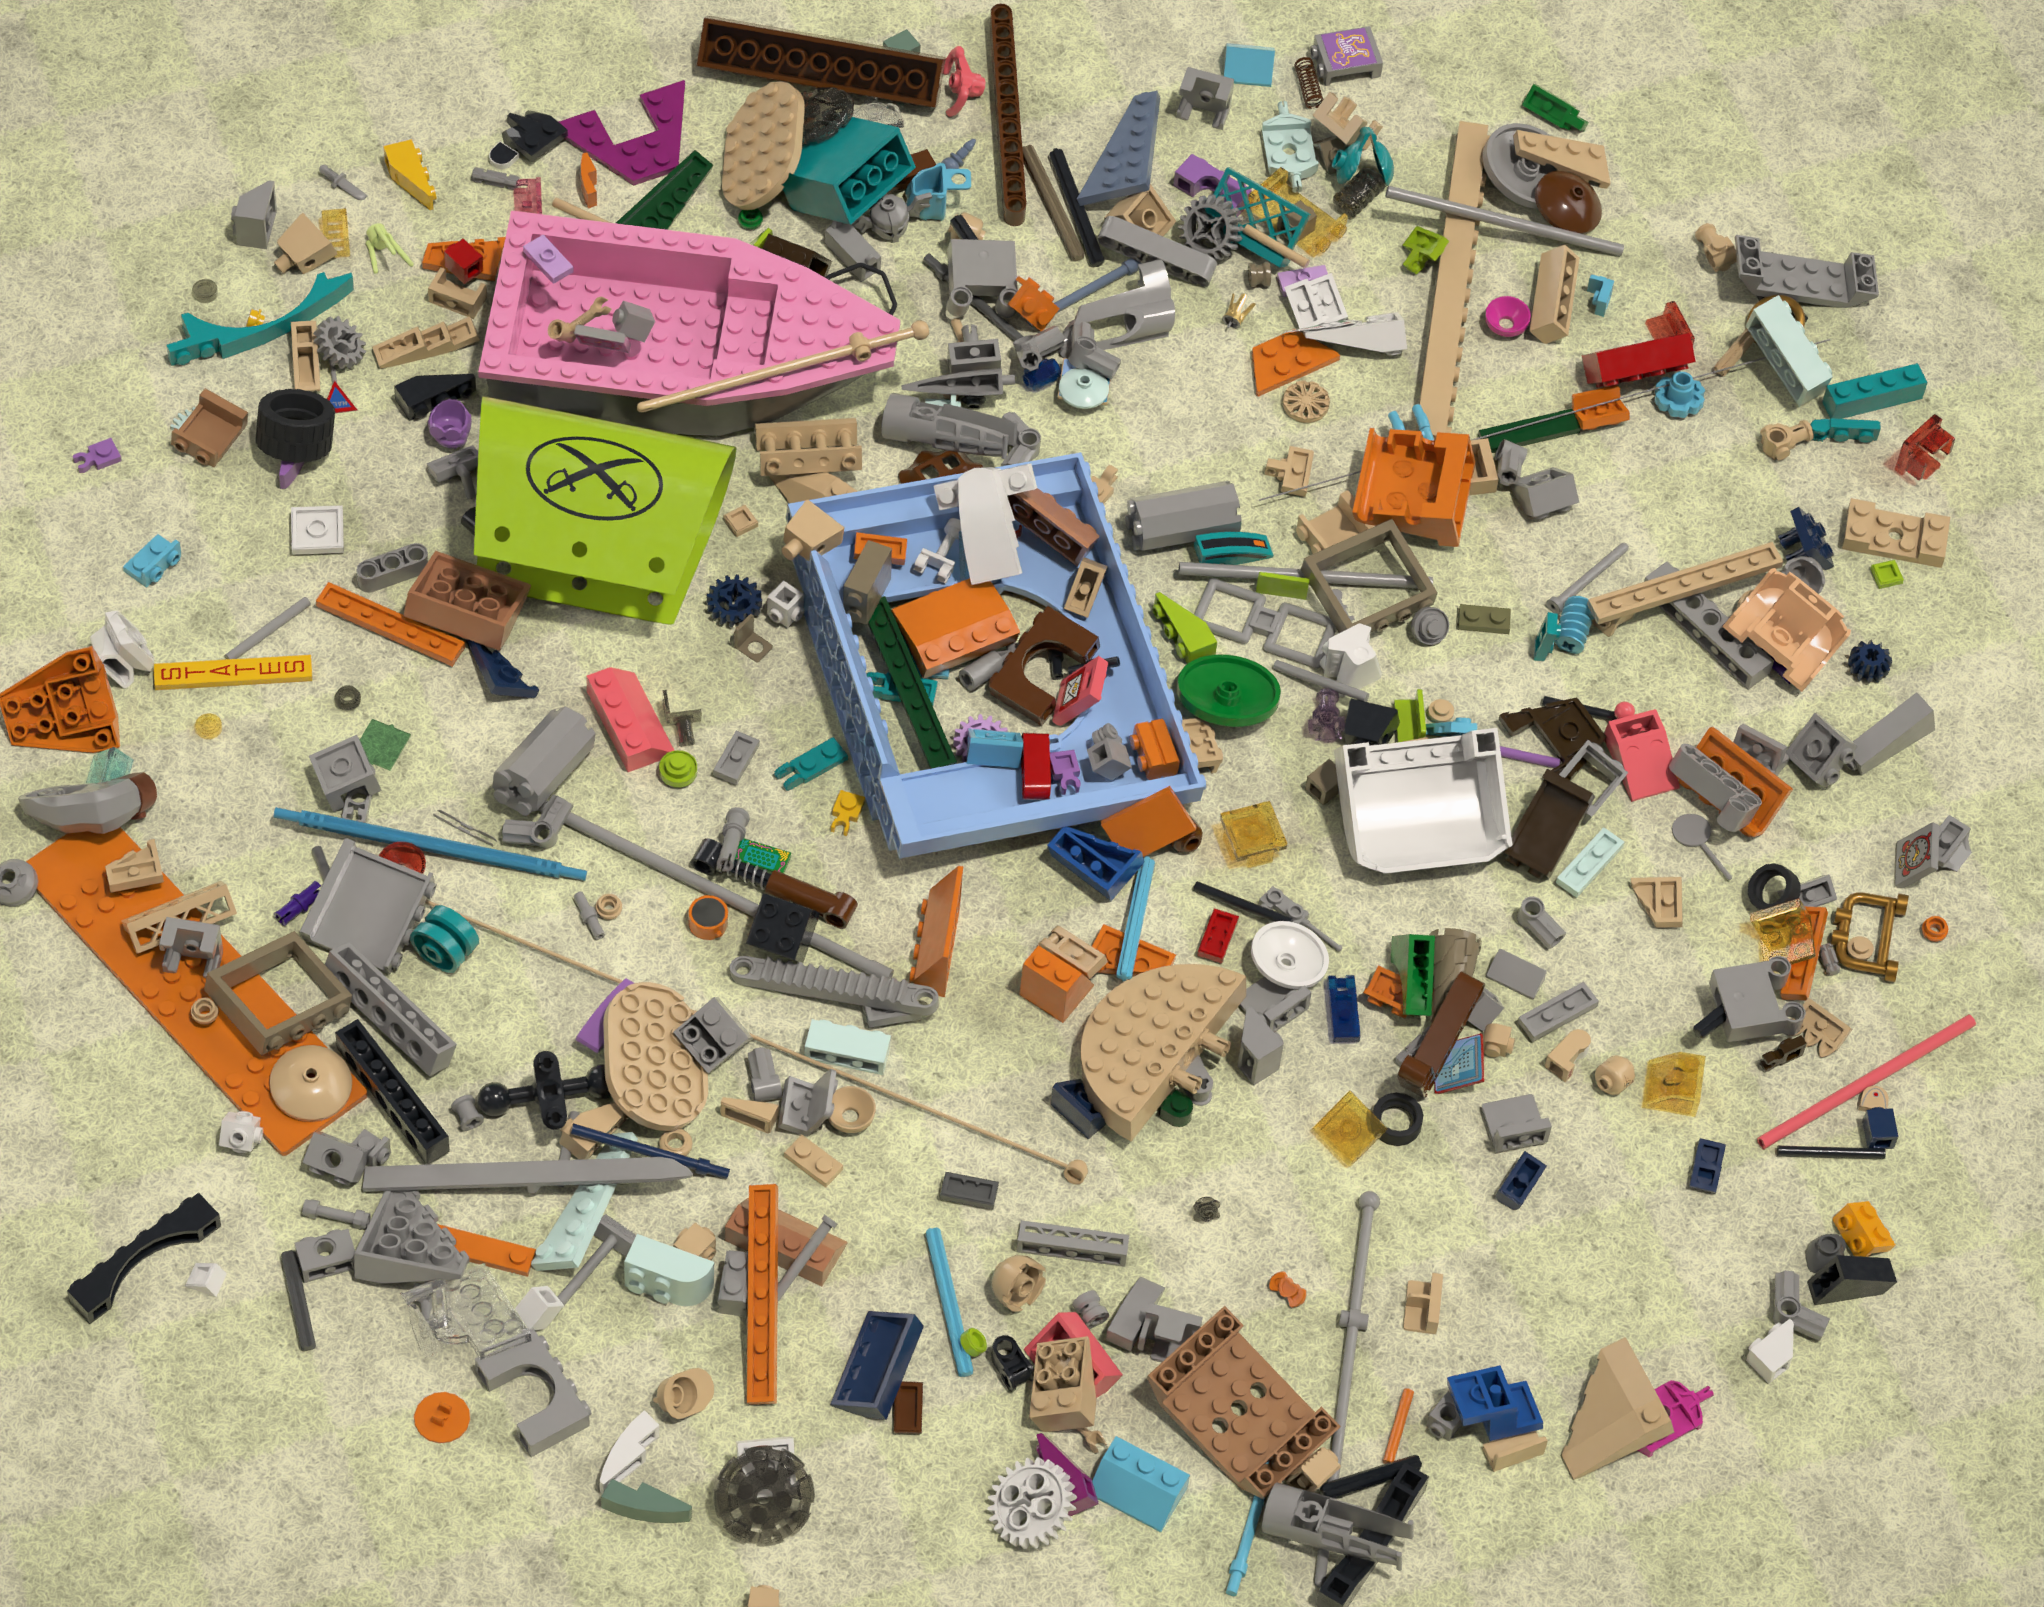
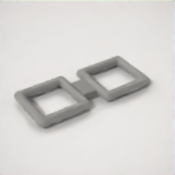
M1211 578L1208 581L1194 615L1205 621L1213 634L1247 644L1252 633L1255 632L1267 636L1264 644L1266 652L1314 668L1321 667L1320 660L1325 656L1322 647L1329 638L1335 635L1337 630L1329 616L1287 602L1282 603L1277 612L1264 607L1266 597L1263 594L1215 578ZM1215 590L1254 602L1242 633L1203 620ZM1288 614L1326 626L1314 657L1276 644Z

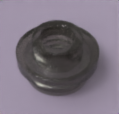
M351 685L342 686L335 694V703L342 710H353L360 705L361 694ZM350 697L352 698V700L347 701L344 700V698Z

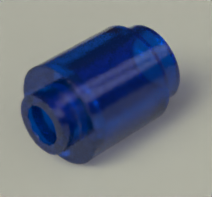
M1046 358L1039 363L1038 369L1030 371L1025 368L1024 375L1022 376L1027 388L1037 391L1057 381V378L1061 376V369L1055 359Z

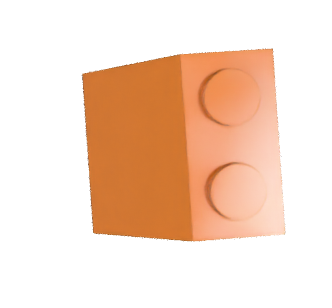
M1039 945L1023 963L1020 996L1062 1023L1094 987V984L1084 974Z

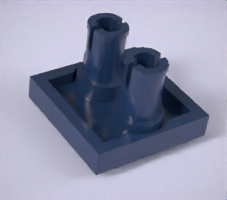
M1800 507L1791 510L1790 513L1795 527L1778 535V538L1785 550L1798 542H1801L1803 547L1786 555V560L1789 561L1800 556L1811 557L1818 561L1824 570L1833 568L1834 563L1831 557L1834 556L1831 546L1825 541L1824 536L1827 534L1823 525L1820 522H1815L1813 516L1810 513H1805Z

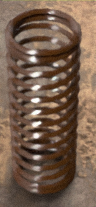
M1310 57L1299 58L1294 66L1305 106L1308 109H1312L1311 107L1318 108L1319 103H1322L1324 99L1313 60ZM1307 62L1311 63V64L1303 65V66H1301L1300 68H1298V67H1299L1301 64H1303V63H1307ZM1321 99L1319 102L1315 103L1316 106H1309L1311 104L1308 103V101H1317Z

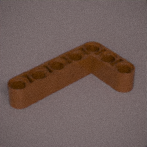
M1462 971L1458 974L1415 1057L1407 1055L1397 1074L1401 1087L1423 1098L1427 1097V1090L1430 1091L1484 990V982Z

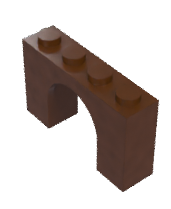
M1047 606L1043 612L1040 611L1035 616L1033 626L1029 632L1025 631L1022 634L1016 650L1008 653L1003 662L1004 666L999 673L995 672L990 678L989 689L991 696L1043 726L1055 710L1056 701L1054 696L1032 684L1026 678L1024 671L1028 661L1041 651L1056 650L1068 655L1081 664L1087 663V660L1092 659L1100 648L1099 636Z

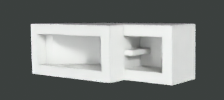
M645 1410L629 1424L611 1449L600 1478L601 1494L604 1493L611 1479L621 1482L646 1462L645 1448L659 1437V1424Z

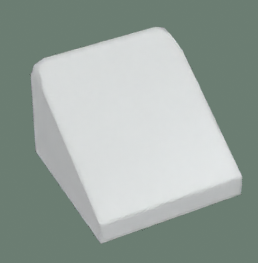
M195 1263L185 1287L217 1297L227 1274L217 1263Z

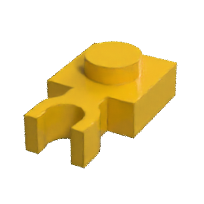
M840 790L832 810V816L837 818L834 819L831 825V832H835V828L842 825L845 827L844 836L848 835L850 829L849 821L858 822L865 803L864 796Z

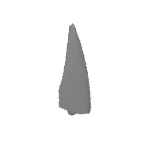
M1001 368L983 369L941 375L901 385L902 390L938 394L999 395L1003 394V385H1015V376L1002 375Z

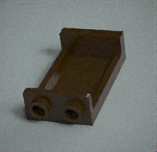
M1546 769L1542 776V784L1511 837L1512 846L1502 851L1506 855L1505 861L1516 867H1519L1521 863L1529 868L1527 871L1529 874L1540 880L1543 876L1550 879L1595 799L1592 792L1549 769Z

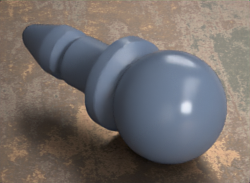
M969 140L956 154L951 152L950 157L943 159L941 163L945 164L946 169H959V166L964 165L962 159L968 155V152L972 151L976 140Z

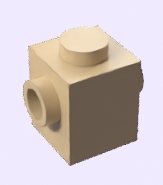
M695 1222L689 1229L685 1228L680 1232L673 1247L712 1260L716 1254V1238L707 1227L702 1228Z

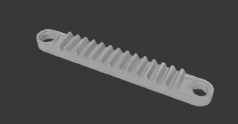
M740 956L732 960L730 964L732 980L736 984L922 1016L933 1014L939 1007L938 994L935 989L929 986L908 983L906 979L899 982L894 977L888 980L885 976L877 978L874 974L866 976L864 972L857 975L852 970L849 973H846L843 969L835 971L833 967L827 970L822 965L815 968L810 963L808 966H804L802 962L794 964L791 960H788L785 963L780 958L773 961L771 957L761 959ZM740 967H748L751 969L750 972L745 975H741L736 972L737 969ZM922 997H929L932 999V1002L928 1005H922L918 1003V1000Z

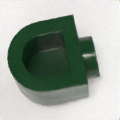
M1175 1090L1172 1095L1169 1094L1159 1106L1161 1108L1160 1119L1174 1127H1184L1191 1121L1193 1102L1188 1096L1178 1090Z

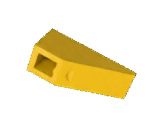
M412 139L383 146L384 161L391 179L429 210H434L433 200L437 199L434 186H429L428 181H430L427 167H422L421 165L423 159L420 149H415Z

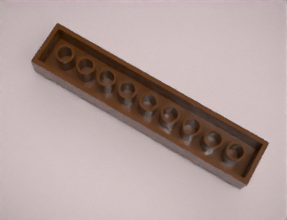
M708 15L703 20L697 66L935 108L939 103L946 57Z

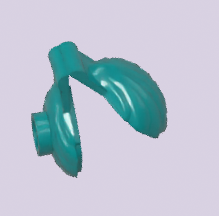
M1362 127L1357 140L1346 148L1345 151L1339 150L1336 153L1332 167L1336 169V178L1339 184L1349 181L1356 172L1363 147L1370 136L1378 171L1382 175L1385 185H1390L1394 176L1393 160L1388 149L1381 142L1376 141L1377 136L1371 127Z

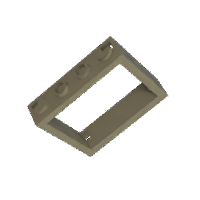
M1393 519L1304 558L1301 567L1302 573L1305 578L1309 579L1311 588L1339 633L1359 623L1371 627V632H1381L1388 628L1391 623L1396 621L1403 622L1421 608L1434 605L1438 594ZM1390 541L1421 593L1352 623L1321 571Z
M295 931L208 972L204 988L205 992L261 1055L274 1049L278 1050L282 1045L292 1040H298L304 1034L314 1029H320L326 1023L336 1018H342V1015L349 1012L352 994ZM293 957L330 999L266 1029L230 987Z

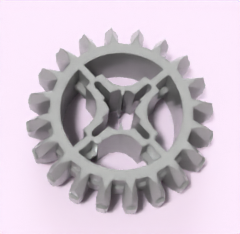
M1214 194L1208 195L1207 198L1206 196H1200L1199 201L1192 200L1190 202L1191 207L1187 206L1184 208L1187 215L1179 217L1184 221V225L1178 226L1180 230L1184 229V234H1181L1179 238L1187 240L1184 243L1185 246L1209 255L1217 261L1222 260L1223 255L1226 257L1230 256V249L1236 250L1238 248L1235 241L1243 239L1238 235L1239 231L1244 230L1242 226L1238 227V222H1241L1243 218L1235 216L1239 209H1231V201L1224 203L1223 196L1216 198ZM1205 209H1215L1222 216L1214 218ZM1198 221L1199 228L1196 231V222ZM1225 225H1226V235H1224V233H1223V228H1224ZM1208 238L1211 241V243L1214 242L1217 247H1207L1201 242V240Z

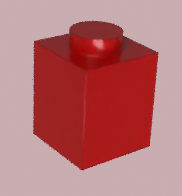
M464 238L457 243L449 245L444 251L445 267L462 283L466 284L483 272V256Z

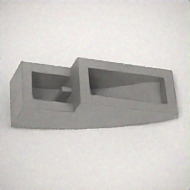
M1140 1276L1107 1330L1106 1340L1131 1351L1142 1331L1148 1304L1153 1303L1157 1305L1165 1287Z

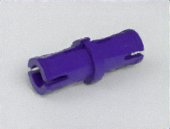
M313 881L301 893L291 896V901L274 912L276 919L281 918L278 922L286 926L298 914L308 911V906L315 901L320 891L318 888L321 885L317 881Z

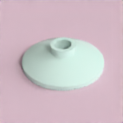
M1074 368L1062 376L1059 383V392L1063 400L1069 405L1076 408L1089 409L1099 406L1106 400L1109 393V384L1103 375L1090 368Z

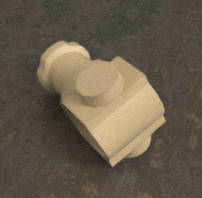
M1706 223L1698 228L1695 237L1704 244L1703 250L1714 271H1727L1730 269L1731 265L1737 262L1735 246L1729 237L1718 235L1713 224Z
M1801 420L1799 424L1792 427L1780 423L1769 424L1760 431L1763 452L1773 460L1787 458L1790 455V450L1795 448L1796 443L1813 439L1812 427L1807 420Z

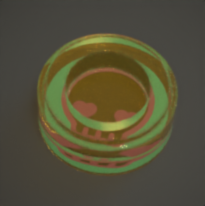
M203 714L196 720V732L203 739H214L222 731V722L215 714Z

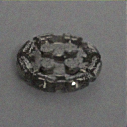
M834 87L816 88L813 92L807 93L805 91L801 93L805 105L802 147H807L809 143L815 141L821 143L830 139L838 133L840 127L844 128L850 122L854 113V102L847 92Z
M770 1445L750 1447L745 1449V1453L737 1458L733 1456L720 1471L717 1477L719 1480L718 1487L714 1489L713 1496L717 1517H721L724 1522L723 1528L735 1539L745 1544L748 1541L763 1547L777 1545L784 1542L783 1539L791 1534L795 1536L808 1521L811 1512H809L811 1503H814L815 1499L813 1479L811 1474L806 1473L804 1469L805 1464L792 1452L783 1448L781 1450L772 1449ZM770 1460L778 1461L777 1470L768 1467ZM751 1462L755 1469L745 1475L742 1467ZM794 1474L797 1481L791 1485L787 1478ZM730 1483L737 1485L735 1489L736 1494L728 1493ZM763 1489H768L772 1492V1499L766 1504H761L757 1500L758 1493ZM792 1498L800 1500L799 1507L796 1509L790 1508ZM739 1508L743 1515L734 1518L731 1512ZM784 1518L787 1524L777 1530L775 1523ZM753 1522L762 1524L759 1532L751 1531Z

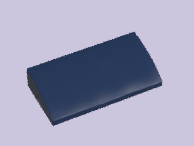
M868 1311L830 1405L832 1407L858 1416L887 1420L924 1328V1325L915 1314Z

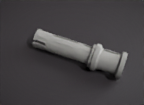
M731 808L726 814L727 823L724 824L722 829L724 840L717 860V867L719 869L722 867V863H724L722 871L733 869L739 842L746 835L745 827L749 823L750 816L742 808Z

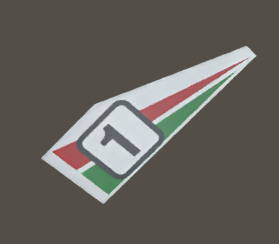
M1341 320L1285 331L1284 333L1337 327L1356 322Z

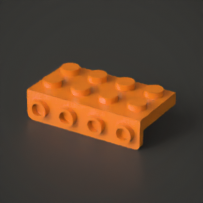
M1710 727L1696 748L1761 799L1762 804L1750 824L1740 829V831L1748 837L1762 835L1793 788L1716 728ZM1677 777L1679 779V783L1684 788L1696 792L1699 795V799L1703 803L1710 806H1714L1717 810H1719V814L1721 813L1720 809H1718L1715 805H1713L1706 798L1700 795L1692 787H1690L1683 780Z

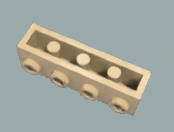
M1566 245L1541 254L1530 332L1544 344L1556 341L1569 334L1580 258Z

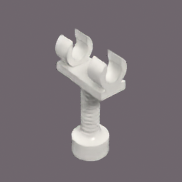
M951 518L944 528L947 535L937 552L934 553L923 548L914 564L916 565L914 570L920 573L925 571L927 564L940 569L937 580L945 584L952 574L955 565L954 561L945 557L955 539H962L961 523L956 518Z

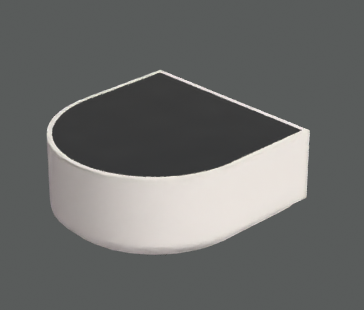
M501 141L489 153L490 164L500 170L511 167L519 159V153Z

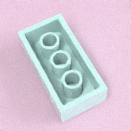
M1778 295L1753 309L1746 328L1800 407L1825 392L1826 386L1829 385L1833 377L1832 370L1819 357L1816 345L1812 341L1809 342L1805 336L1803 325L1799 321H1795L1791 315L1792 311L1789 304L1785 300L1782 301Z

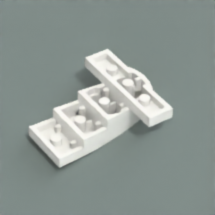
M1031 463L1003 470L993 467L974 468L965 472L958 480L934 485L939 510L959 506L963 545L972 585L1022 573L1016 550L1019 544L1012 524L1015 518L1007 496L1037 489Z

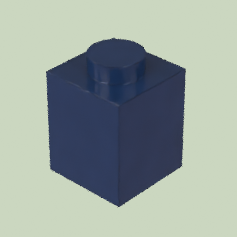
M1874 1107L1866 1110L1862 1123L1867 1148L1894 1149L1899 1136L1893 1108Z

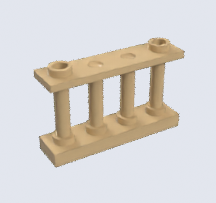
M856 418L755 424L756 450L760 451L761 476L862 470V446H852L857 445Z

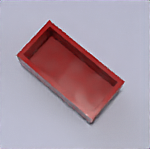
M1690 333L1581 355L1587 383H1596V388L1619 384L1618 379L1620 383L1642 379L1641 374L1643 378L1665 374V369L1666 373L1689 369L1688 364L1696 362Z

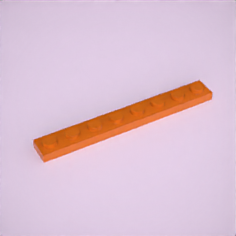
M776 1184L749 1185L747 1403L749 1405L777 1404L778 1186Z

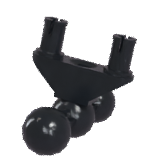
M542 1051L533 1060L534 1082L532 1085L508 1089L499 1082H491L485 1084L480 1089L477 1095V1103L484 1114L497 1117L508 1111L510 1105L535 1101L539 1105L543 1124L551 1130H558L567 1121L564 1096L589 1092L593 1097L606 1099L611 1097L606 1083L605 1065L599 1064L592 1067L586 1076L562 1080L557 1056L550 1051Z

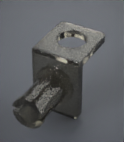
M662 690V704L666 726H677L679 746H686V737L688 746L694 745L696 742L692 723L701 722V709L670 713L667 690Z

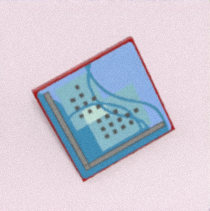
M1480 1033L1457 1040L1434 1083L1435 1094H1442L1484 1082L1483 1034Z

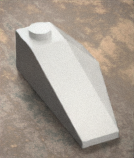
M1398 312L1366 317L1367 322L1352 319L1348 321L1356 323L1342 325V327L1303 331L1306 338L1386 352L1387 355H1397L1401 353V350L1407 349L1404 319Z

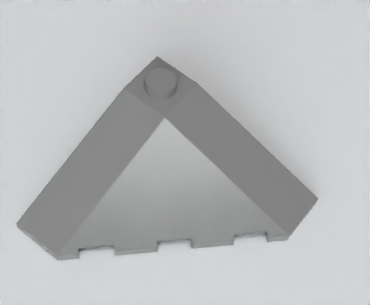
M418 1190L385 1191L354 1253L355 1278L376 1283L461 1279L469 1263V1256L465 1251L459 1253L455 1248L456 1239L446 1227L441 1230L436 1223L438 1216L429 1205L423 1206L418 1200L420 1199Z

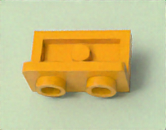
M1869 1201L1847 1203L1833 1217L1834 1224L1854 1256L1869 1257L1872 1253L1888 1252L1896 1246L1889 1231L1884 1227L1875 1208Z

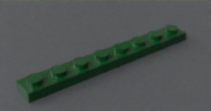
M883 596L872 614L868 626L929 768L957 764L886 597Z

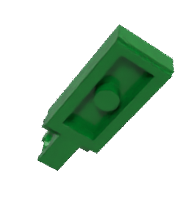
M1537 84L1532 85L1522 103V106L1560 128L1570 130L1573 126L1580 131H1585L1589 123L1578 116L1580 110L1576 109L1575 106Z

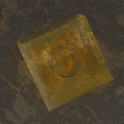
M1676 1052L1649 1060L1642 1108L1695 1117L1700 1104L1706 1056Z

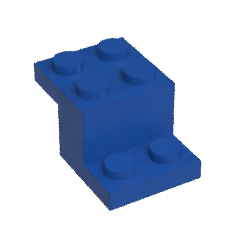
M1501 1365L1447 1377V1386L1463 1426L1482 1422L1489 1441L1543 1429V1420L1527 1381L1508 1384Z

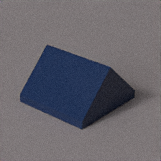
M1075 1079L1054 1084L1052 1087L1051 1105L1087 1139H1090L1106 1125L1103 1116L1098 1111L1095 1112L1093 1103L1089 1102L1083 1080Z

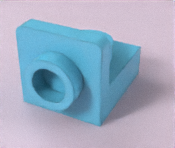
M1592 274L1589 278L1587 292L1594 293L1592 304L1596 305L1595 315L1604 317L1612 296L1614 280Z

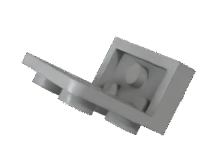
M829 1069L814 1084L789 1076L784 1083L778 1128L808 1137L815 1129H819L826 1119H830L834 1111L832 1098L838 1086V1080L835 1079L836 1070Z

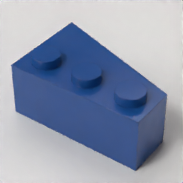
M1062 827L1047 845L1050 855L1110 901L1115 898L1145 862L1142 851L1131 850L1119 846L1118 843L1107 842L1095 838L1094 835L1070 827Z

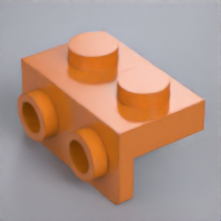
M1018 276L1015 280L1022 286L1008 305L1042 332L1060 308L1052 302L1055 299L1045 290L1041 292L1038 290L1040 288L1038 283L1030 277L1024 280Z
M1618 385L1573 394L1572 409L1575 411L1620 398V388ZM1621 400L1574 412L1582 430H1593L1600 426L1617 425L1620 422L1630 420V412Z
M1378 965L1368 988H1365L1363 993L1369 996L1368 1002L1382 1007L1383 1003L1393 1007L1392 1013L1405 1019L1407 1015H1403V994L1400 975Z

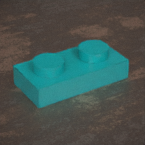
M1548 612L1535 638L1534 661H1545L1548 653L1553 652L1554 640L1559 639L1561 625L1557 624V613Z

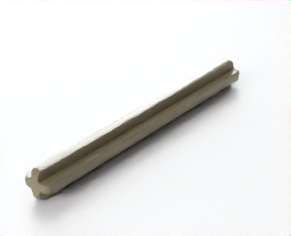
M1030 144L1023 146V159L1071 259L1074 262L1082 260L1085 252L1034 146Z

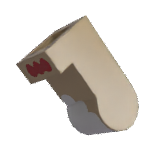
M1581 1029L1571 1031L1547 1056L1545 1068L1564 1082H1567L1573 1074L1576 1060L1583 1059L1588 1053L1591 1043L1590 1035Z

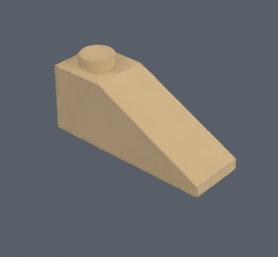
M615 1102L580 1113L574 1120L568 1119L566 1124L560 1129L562 1135L559 1143L579 1160L589 1159L603 1143L570 1134L572 1124L613 1134L629 1117Z

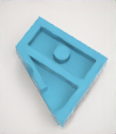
M1456 718L1453 722L1426 724V735L1460 736L1477 730V723H1471L1470 718Z

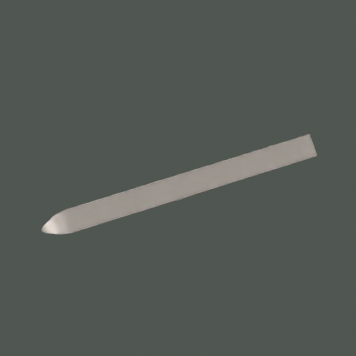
M664 1157L366 1166L363 1191L527 1186L529 1193H536L542 1186L665 1182L691 1178L693 1173L689 1168L676 1160Z

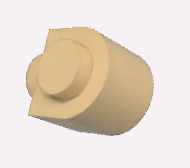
M1496 1023L1485 1026L1483 1050L1487 1056L1506 1057V1053L1512 1054L1515 1038H1511L1512 1027Z

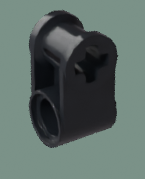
M1008 1335L997 1337L993 1342L991 1360L1008 1390L1013 1392L1016 1390V1386L1028 1380L1033 1381L1034 1368L1013 1337ZM1006 1349L1010 1354L1002 1355L998 1350Z

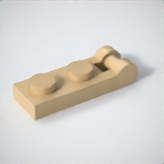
M1059 925L1051 931L1052 934L1048 938H1043L1038 943L1039 946L1084 974L1088 979H1091L1108 962L1103 953Z

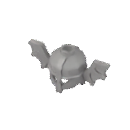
M930 192L918 195L914 198L911 205L907 207L902 198L886 193L871 206L870 217L862 214L851 225L854 228H859L861 233L871 228L880 237L892 240L893 243L899 242V238L907 230L909 217H920V212L924 208L930 207L929 200L932 199V195Z

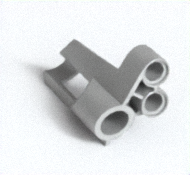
M1163 260L1137 264L1139 266L1140 280H1138V286L1140 288L1079 306L1075 319L1066 326L1062 333L1065 341L1064 346L1058 349L1061 356L1069 358L1072 352V328L1082 321L1089 323L1090 321L1123 314L1127 333L1123 336L1097 341L1098 348L1102 350L1169 337V331L1172 330L1175 321V306L1171 299V287Z

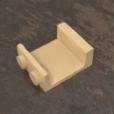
M1349 490L1340 494L1338 506L1308 521L1303 514L1298 516L1296 533L1301 541L1308 543L1312 554L1375 527L1360 523L1354 519L1352 511L1355 498Z

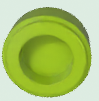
M969 1328L961 1334V1345L970 1356L977 1357L986 1351L987 1342L979 1330Z

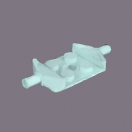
M1282 101L1277 104L1279 115L1262 123V135L1269 174L1275 179L1289 180L1292 183V191L1296 193L1298 190L1299 193L1303 190L1301 179L1315 174L1319 164L1315 158L1311 136V119L1290 114L1288 103L1284 101L1282 104ZM1291 148L1296 153L1288 155L1283 150Z

